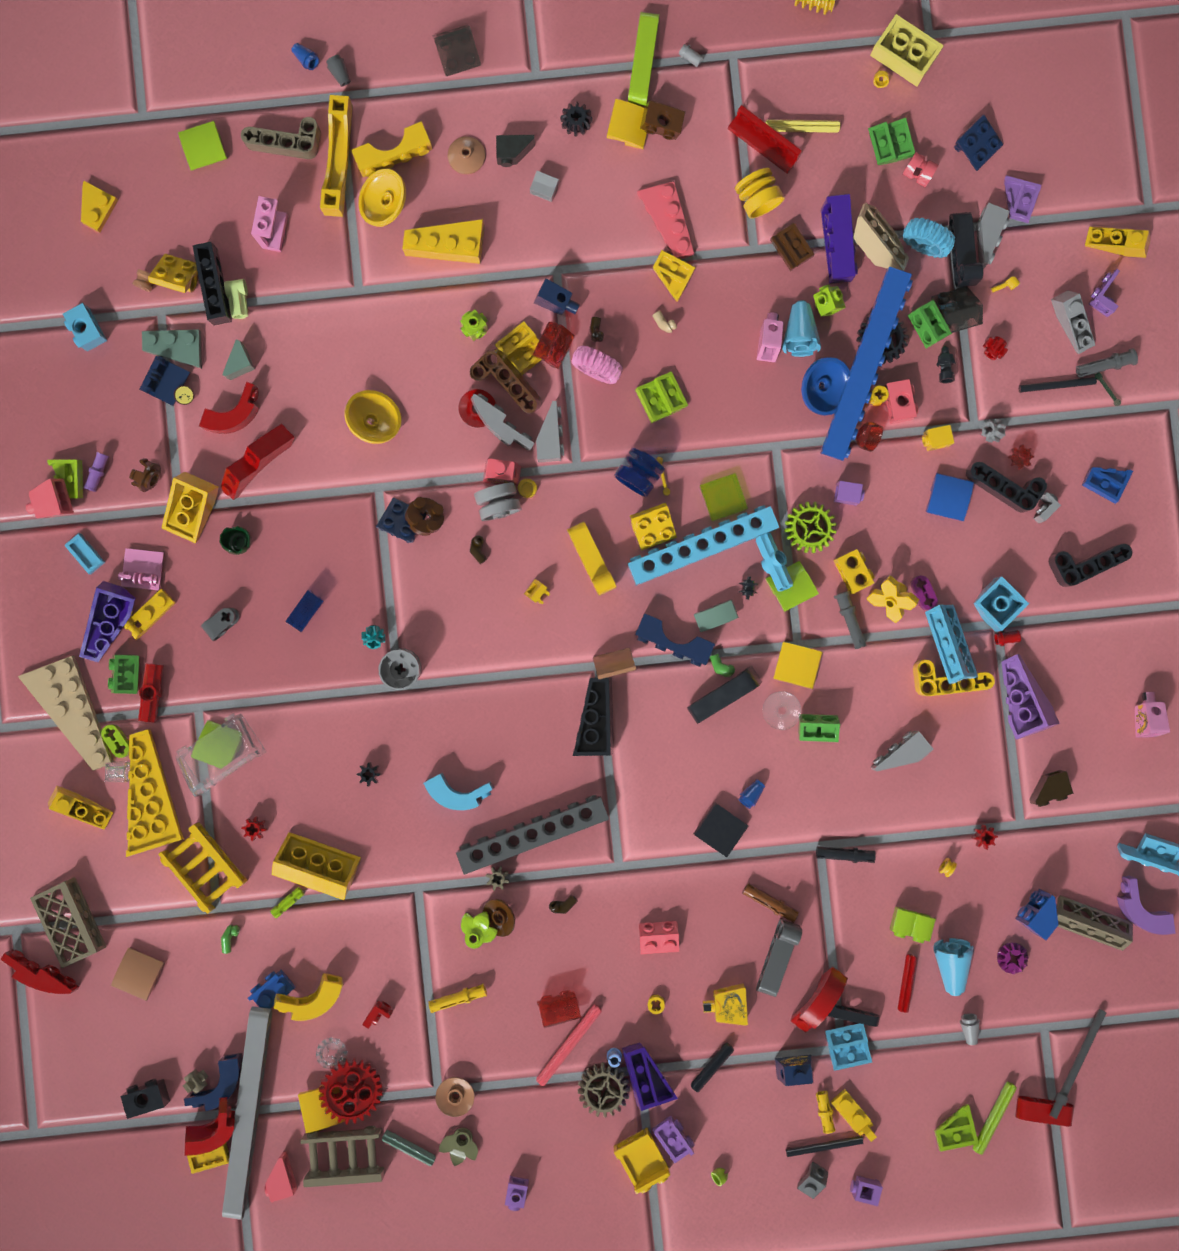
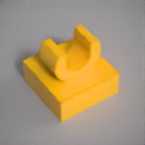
M534 579L524 595L535 603L543 604L544 602L540 597L543 594L549 596L550 593L546 590L547 587Z

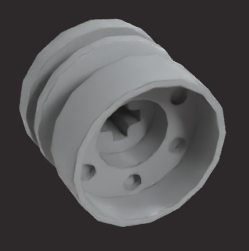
M395 649L388 652L381 659L378 666L380 679L388 688L393 690H404L411 687L421 674V663L418 656L408 649ZM402 663L406 671L400 674L396 666Z

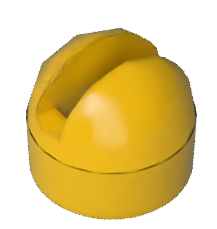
M880 70L876 72L873 81L874 85L878 88L886 87L889 83L888 73Z

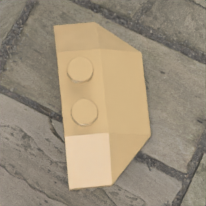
M868 203L863 204L853 237L855 242L862 248L874 265L887 269L893 267L904 271L909 257L907 253H904L903 245L897 234L876 207Z

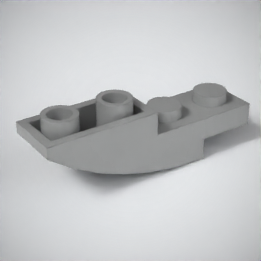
M473 394L471 401L477 414L485 426L508 447L514 441L528 451L531 450L534 442L531 441L532 437L524 432L520 434L515 430L516 427L508 421L505 424L503 422L506 414L503 413L504 409L496 404L492 406L487 402L488 399L481 394Z

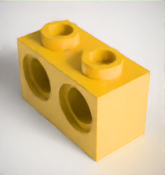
M858 549L833 560L851 594L874 584V574L871 569H867L864 563L866 562L865 556ZM849 557L855 560V566L853 568L849 567L847 564V559ZM858 574L862 575L864 578V583L862 585H859L856 582V576Z

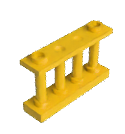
M198 822L188 829L191 832L190 837L172 852L166 849L158 855L161 857V863L165 867L170 868L198 902L197 906L199 909L208 914L215 909L212 903L232 886L238 889L248 880L201 823ZM194 842H199L203 847L202 852L182 868L175 858ZM206 857H211L215 861V866L194 883L187 873ZM218 872H224L227 876V881L206 897L199 888Z

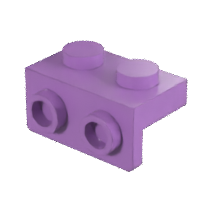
M669 1116L652 1128V1131L670 1158L676 1163L688 1154L691 1156L695 1154L693 1149L695 1144L689 1135H684L682 1132L684 1128L679 1120H674L672 1116Z

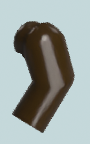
M599 317L591 318L589 332L593 342H602L604 334L599 331L601 322Z
M477 535L471 540L470 553L481 565L487 558L481 552L484 539L482 536Z
M571 894L565 901H551L549 909L556 914H566L578 900Z

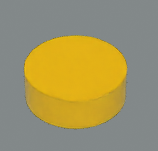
M523 479L518 485L519 494L524 498H532L537 492L536 483L532 479Z

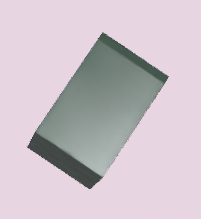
M237 339L222 374L229 380L255 370L245 345Z

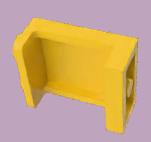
M648 1128L613 1146L614 1154L617 1160L621 1161L636 1194L649 1191L651 1186L656 1183L661 1184L665 1182L671 1175L670 1168Z

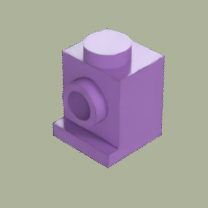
M509 1177L505 1205L510 1210L519 1211L520 1208L524 1209L529 1179Z
M857 1176L856 1181L852 1180L850 1192H852L855 1201L878 1206L883 1187L877 1179L872 1180Z

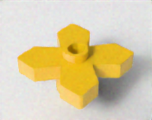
M892 576L887 577L881 584L882 590L874 589L867 597V600L874 606H886L887 617L894 623H897L905 614L904 609L912 610L919 602V598L911 592H907V587Z

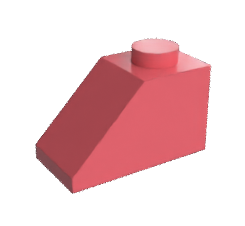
M287 1151L281 1154L265 1183V1194L270 1198L271 1203L293 1196L298 1189Z

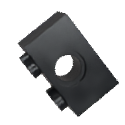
M152 1079L138 1087V1084L130 1086L120 1096L127 1119L164 1108L170 1102L164 1079L159 1081ZM142 1094H146L148 1100H144Z

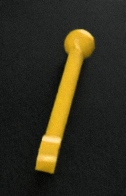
M657 457L656 463L659 465L664 487L663 494L668 496L670 489L667 488L662 466L663 458Z

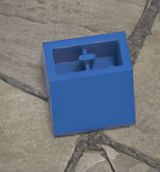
M1038 889V891H1034L1031 894L1027 905L1019 909L1018 916L1015 919L1037 936L1047 940L1058 926L1056 900L1052 894Z

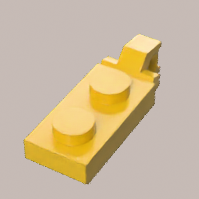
M846 1089L830 1101L856 1133L860 1136L865 1134L871 1142L877 1138L871 1129L873 1126L871 1119Z

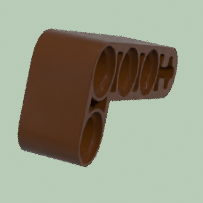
M494 349L488 351L471 366L469 372L472 379L481 381L493 374L524 412L532 413L541 407L542 400L501 350ZM492 354L497 357L496 364L491 361ZM478 366L483 369V376L478 374ZM504 369H507L509 371V378H506L503 375ZM516 384L521 385L522 393L516 391ZM531 400L534 402L532 406L529 405Z

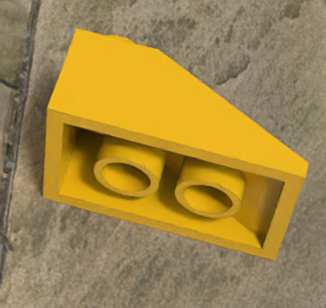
M187 472L173 477L162 529L197 543L215 504L219 486Z

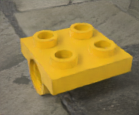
M164 254L148 278L150 283L186 293L187 291L193 292L195 290L198 271L195 262Z
M666 502L630 515L631 525L641 551L677 538Z

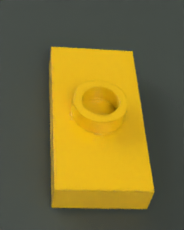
M226 1143L211 1152L187 1156L192 1174L228 1164L230 1158Z

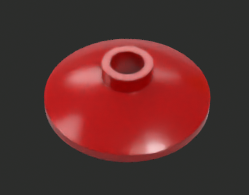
M473 389L462 396L458 405V411L461 419L467 425L480 428L484 427L485 424L473 410L474 406L471 397L473 394H481L488 399L487 402L492 406L496 402L488 392L481 389Z

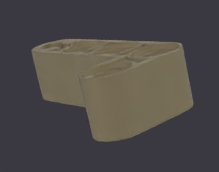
M312 117L303 118L298 134L256 127H245L241 131V139L249 150L302 159H313L316 157L321 136L320 128ZM309 127H314L312 131H307ZM274 139L271 144H266L268 140ZM288 142H293L290 147H285ZM311 145L310 149L303 150L305 146Z

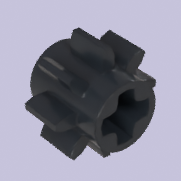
M368 762L367 768L361 765L362 771L356 774L361 777L359 783L367 782V787L371 785V781L377 784V776L382 775V773L377 771L379 766L372 767L371 762ZM369 770L370 773H373V776L370 777V779L367 775H365V772H368Z

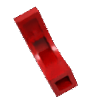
M246 382L238 405L231 411L220 413L205 408L199 427L218 434L233 433L246 427L255 418L259 410L253 404L259 395L258 387Z
M832 966L821 976L818 987L809 1001L792 1015L790 1021L805 1033L812 1027L816 1029L838 1002L848 978Z
M227 1097L219 1098V1113L215 1120L201 1126H186L184 1156L211 1152L229 1140L234 1131L235 1111H231V1106H227Z

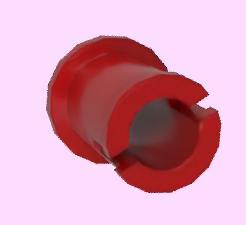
M1018 630L1004 633L999 631L994 635L996 645L1004 646L1008 643L1021 642V634Z

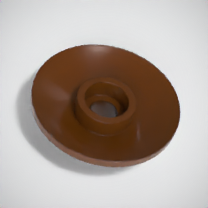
M492 899L488 901L483 908V912H487L489 915V927L498 930L497 936H508L515 928L513 911L502 900Z

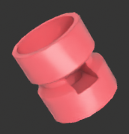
M915 152L902 175L911 180L915 178L916 183L926 187L939 165L931 160L925 161L924 156Z

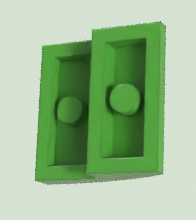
M906 118L889 124L884 122L868 128L878 165L889 164L914 156L915 150Z

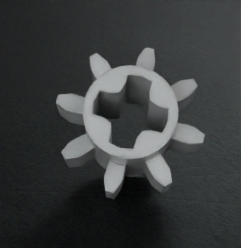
M988 419V422L982 425L981 436L986 437V441L991 443L993 441L1000 442V439L1005 436L1006 426L1001 424L1002 420L995 419L993 421Z

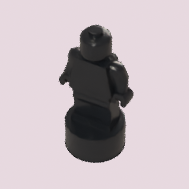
M943 346L941 348L942 354L938 356L936 365L937 367L941 366L939 382L947 384L955 381L952 365L953 363L956 364L953 354L949 353V347Z

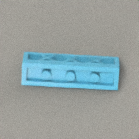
M938 605L926 611L925 614L949 684H954L962 679L978 677L954 605Z

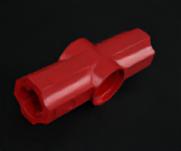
M145 663L143 686L139 691L141 701L138 721L152 723L157 721L159 699L162 697L161 682L164 665ZM150 688H152L154 691V695L152 698L148 696V690Z

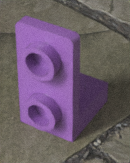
M1118 269L1112 273L1108 272L1102 279L1103 285L1100 288L1097 287L1091 294L1092 300L1089 305L1106 317L1110 316L1118 308V305L1115 304L1112 298L1103 295L1120 272Z

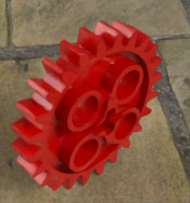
M353 1058L352 1063L345 1059L344 1065L338 1061V1068L330 1066L331 1073L325 1072L327 1079H321V1084L324 1085L319 1087V1092L322 1093L319 1095V1100H324L321 1102V1108L326 1107L325 1114L332 1112L331 1119L337 1116L338 1123L345 1119V1123L348 1124L349 1120L352 1119L354 1124H356L358 1117L364 1121V1114L370 1117V1109L377 1110L374 1103L381 1102L377 1096L383 1094L382 1090H379L382 1088V1082H378L380 1075H375L376 1069L370 1070V1063L364 1066V1062L361 1060L359 1064H356L355 1058ZM350 1074H356L358 1076L353 1081L347 1079V1077ZM340 1087L342 1091L335 1094L332 1092V1089ZM365 1088L370 1090L369 1093L366 1095H361L359 1093L362 1089ZM348 1089H350L351 1091L354 1090V1093H351V1092H348V1093H347V1090H348ZM347 1102L354 1103L351 1108L344 1107V1104Z

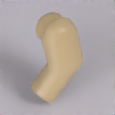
M661 311L652 315L661 330L671 333L672 330L677 328L674 320L667 322Z

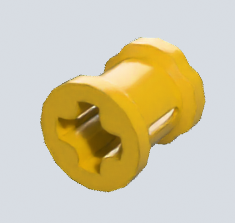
M876 386L871 391L869 403L873 406H880L889 396L887 388Z

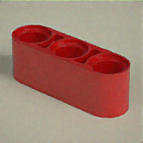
M1017 1096L1015 1117L1025 1121L1071 1127L1074 1105L1066 1103V1106L1063 1105L1057 1119L1049 1115L1055 1100Z

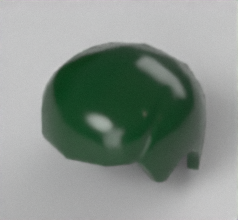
M240 526L226 527L220 534L219 542L228 553L240 555L249 550L252 537L246 529Z

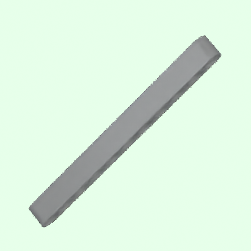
M252 1006L249 1013L222 1217L242 1220L246 1211L272 1020V1009Z

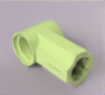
M245 279L225 281L224 289L229 299L231 317L233 319L248 317L246 300L248 289Z

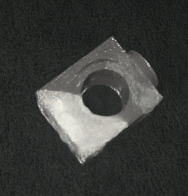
M130 761L106 762L105 782L130 781L128 779Z

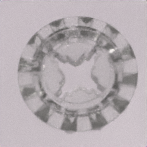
M330 1037L324 1039L318 1045L316 1058L319 1064L326 1069H330V1066L338 1068L337 1062L339 1061L343 1064L348 1051L340 1039ZM328 1048L331 1050L338 1049L335 1057L332 1055L325 1057L329 1052Z

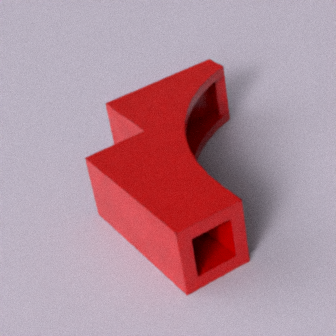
M281 423L248 445L244 456L226 468L221 483L222 491L233 500L238 498L245 487L265 466L291 447L295 437Z

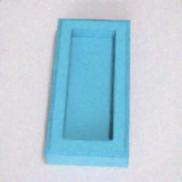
M78 533L64 545L90 575L105 563L81 533Z

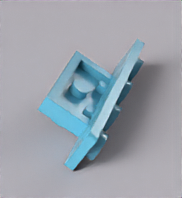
M1146 833L1137 848L1118 843V851L1124 859L1134 860L1144 866L1156 867L1163 872H1171L1179 876V862H1177L1179 859V844Z

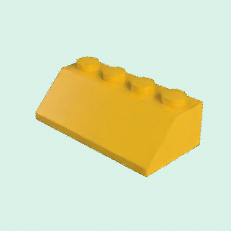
M288 832L273 861L271 875L345 900L361 857Z

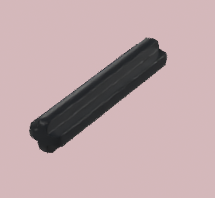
M729 1043L723 1045L691 1083V1088L694 1091L700 1092L734 1052V1048Z

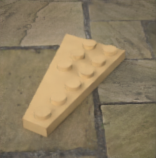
M70 656L18 676L92 770L113 764L108 746L101 736L102 730L75 656Z

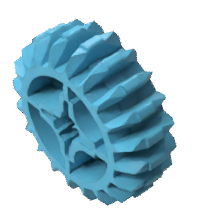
M914 218L906 225L903 240L912 249L929 257L933 256L934 258L947 257L950 251H952L955 236L947 227L936 223V221Z

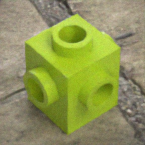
M825 285L819 288L820 292L813 295L815 306L820 316H831L846 308L843 294L838 286L830 287V285Z
M476 310L468 311L460 320L462 325L460 329L466 337L470 336L475 341L487 333L488 327L486 323L488 320L482 312L478 314Z

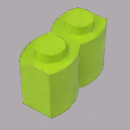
M895 906L890 930L894 932L895 936L900 938L911 936L913 941L924 943V941L930 942L936 919L926 914Z

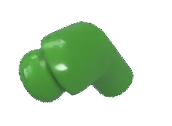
M719 654L710 656L714 671L717 674L730 677L735 673L734 666L723 664Z
M233 924L227 926L221 937L222 953L228 954L232 951L231 938L232 936H238L240 932L239 926H233Z

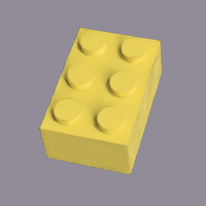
M896 14L875 44L870 56L915 86H918L944 45Z

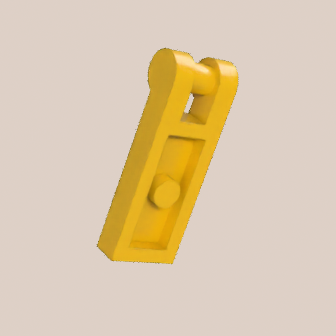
M160 589L126 622L124 628L130 630L132 636L137 640L176 602L163 589ZM138 621L142 624L140 628L135 626Z

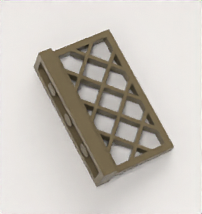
M75 877L30 898L61 968L106 948V944ZM58 889H61L63 894L62 900L55 898ZM43 897L49 900L46 908L41 906L39 898ZM53 902L61 905L58 913L50 910ZM65 907L70 909V918L62 915ZM49 914L57 917L54 925L49 924L47 920ZM60 920L69 922L66 931L58 928ZM72 925L78 927V936L70 933ZM57 932L64 935L62 943L56 940ZM69 937L76 940L74 948L66 945ZM80 942L86 945L89 952L84 953L78 950ZM64 950L72 952L71 959L67 962L63 955Z

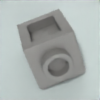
M1045 492L1041 497L1045 504L1036 510L1038 514L1033 518L1038 524L1045 522L1061 506L1057 502L1058 498L1052 493Z

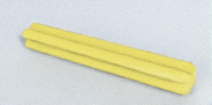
M766 120L765 122L777 132L838 133L840 130V121Z

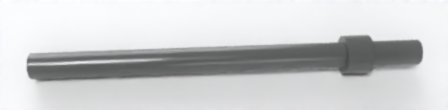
M1101 1009L1098 1010L1060 1093L1057 1092L1054 1098L1055 1104L1049 1115L1057 1119L1063 1105L1066 1106L1069 1099L1067 1096L1106 1016V1012Z

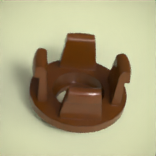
M143 458L139 462L145 466L144 471L132 469L129 478L134 480L131 482L133 486H137L142 492H147L158 483L161 476V468L159 464L152 463L147 458Z

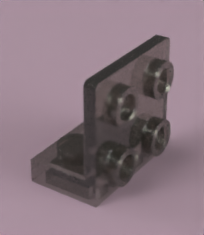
M468 24L433 35L445 76L481 66L471 28Z

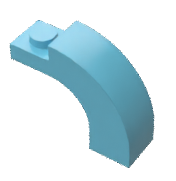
M443 773L423 783L430 796L437 803L452 810L476 808L480 805L478 797L482 800L490 796V791L494 789L492 783L488 782L474 791L461 793L450 787Z

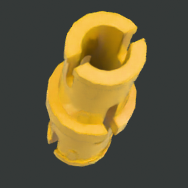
M818 1091L815 1093L819 1108L817 1111L818 1116L821 1118L823 1133L830 1134L836 1131L832 1116L834 1113L833 1108L830 1106L828 1091Z

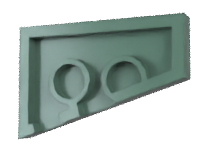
M199 329L142 331V350L144 352L202 369L201 331Z

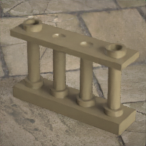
M368 1126L358 1130L305 1133L301 1139V1144L309 1143L311 1171L305 1175L303 1186L318 1187L382 1182L385 1171L384 1167H379L376 1163L375 1138L380 1137L382 1128ZM367 1139L369 1166L359 1169L357 1167L356 1140ZM336 1141H348L349 1168L347 1170H340L338 1168ZM328 1142L330 1169L328 1171L318 1169L317 1143Z

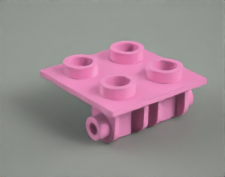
M125 548L123 572L118 574L121 586L159 590L164 553Z

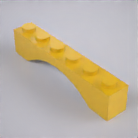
M330 95L328 160L320 201V209L324 216L343 217L353 110L349 96Z

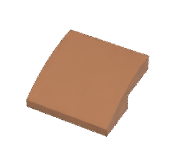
M630 648L593 657L598 680L636 670Z
M128 947L111 986L147 1001L156 985L155 981L164 963Z

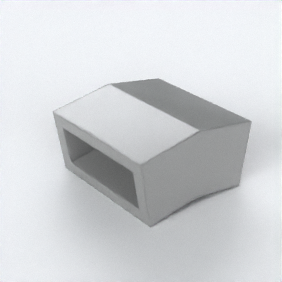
M536 171L530 187V194L552 202L560 179Z

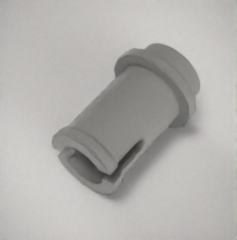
M684 44L679 51L681 59L685 58L695 67H698L704 57L691 49V45L687 46Z

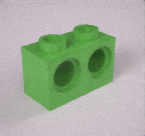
M934 300L908 315L925 348L936 344L952 334Z
M799 714V741L839 742L840 722L838 715Z

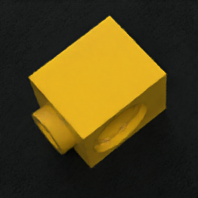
M951 425L928 429L922 436V442L927 451L950 447L954 444Z

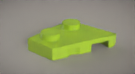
M47 459L48 465L52 466L55 471L54 479H64L69 498H83L82 460Z
M968 1104L963 1105L934 1130L940 1152L979 1144Z

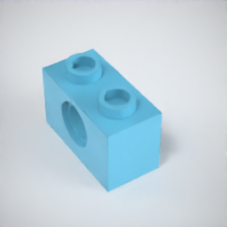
M84 303L63 313L65 318L64 324L74 334L73 341L78 348L81 347L88 352L107 341L91 309ZM86 325V329L81 332V327Z

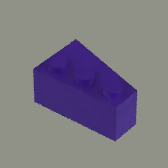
M640 1042L622 1048L636 1104L641 1111L678 1099Z

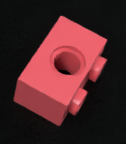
M910 379L887 383L884 387L887 388L889 393L886 406L890 424L910 421L916 418L918 405L914 403L913 395L915 390L913 384H910ZM899 397L905 400V406L898 403Z

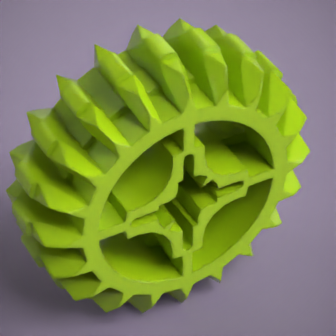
M806 502L805 508L802 504L798 505L799 510L793 508L792 512L794 515H787L792 521L785 522V525L790 526V528L784 530L786 533H791V535L786 537L787 540L794 539L791 546L798 543L797 550L799 551L804 547V553H808L809 548L812 553H815L816 547L819 551L823 550V546L828 547V541L834 540L830 534H836L837 532L831 529V527L837 526V523L830 522V520L835 518L834 515L828 517L827 514L830 513V509H827L825 512L822 511L824 505L822 504L817 508V502H814L812 507L809 502ZM803 513H814L811 520L798 518ZM819 517H821L825 524V532L818 525ZM813 522L814 527L812 528H815V530L808 533L807 528L809 527H806V525ZM796 523L803 530L802 538L797 534ZM811 535L822 537L819 542H806Z

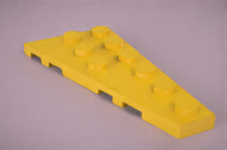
M151 729L129 736L130 771H128V779L130 781L127 804L128 832L126 840H128V849L126 850V857L184 839Z

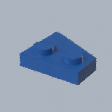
M1092 467L1089 469L1082 486L1116 504L1119 502L1133 471H1117L1112 468Z

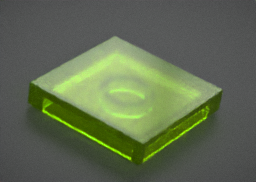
M736 473L699 486L712 522L748 509Z

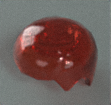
M874 422L863 424L856 436L858 447L869 452L874 451L881 441L883 427Z

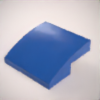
M936 473L930 490L931 495L926 512L964 521L974 482Z

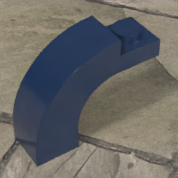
M242 1053L223 1056L218 1061L220 1079L217 1087L199 1091L196 1094L194 1092L189 1093L184 1098L185 1106L197 1108L205 1105V1111H209L219 1107V1098L227 1097L228 1100L240 1084L243 1062Z

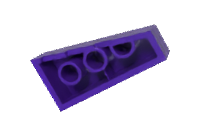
M850 194L827 196L821 208L829 284L851 282L858 273V267L854 260L855 245L853 244Z

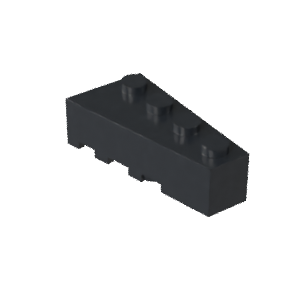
M612 677L599 680L598 678H590L572 756H611L614 754Z

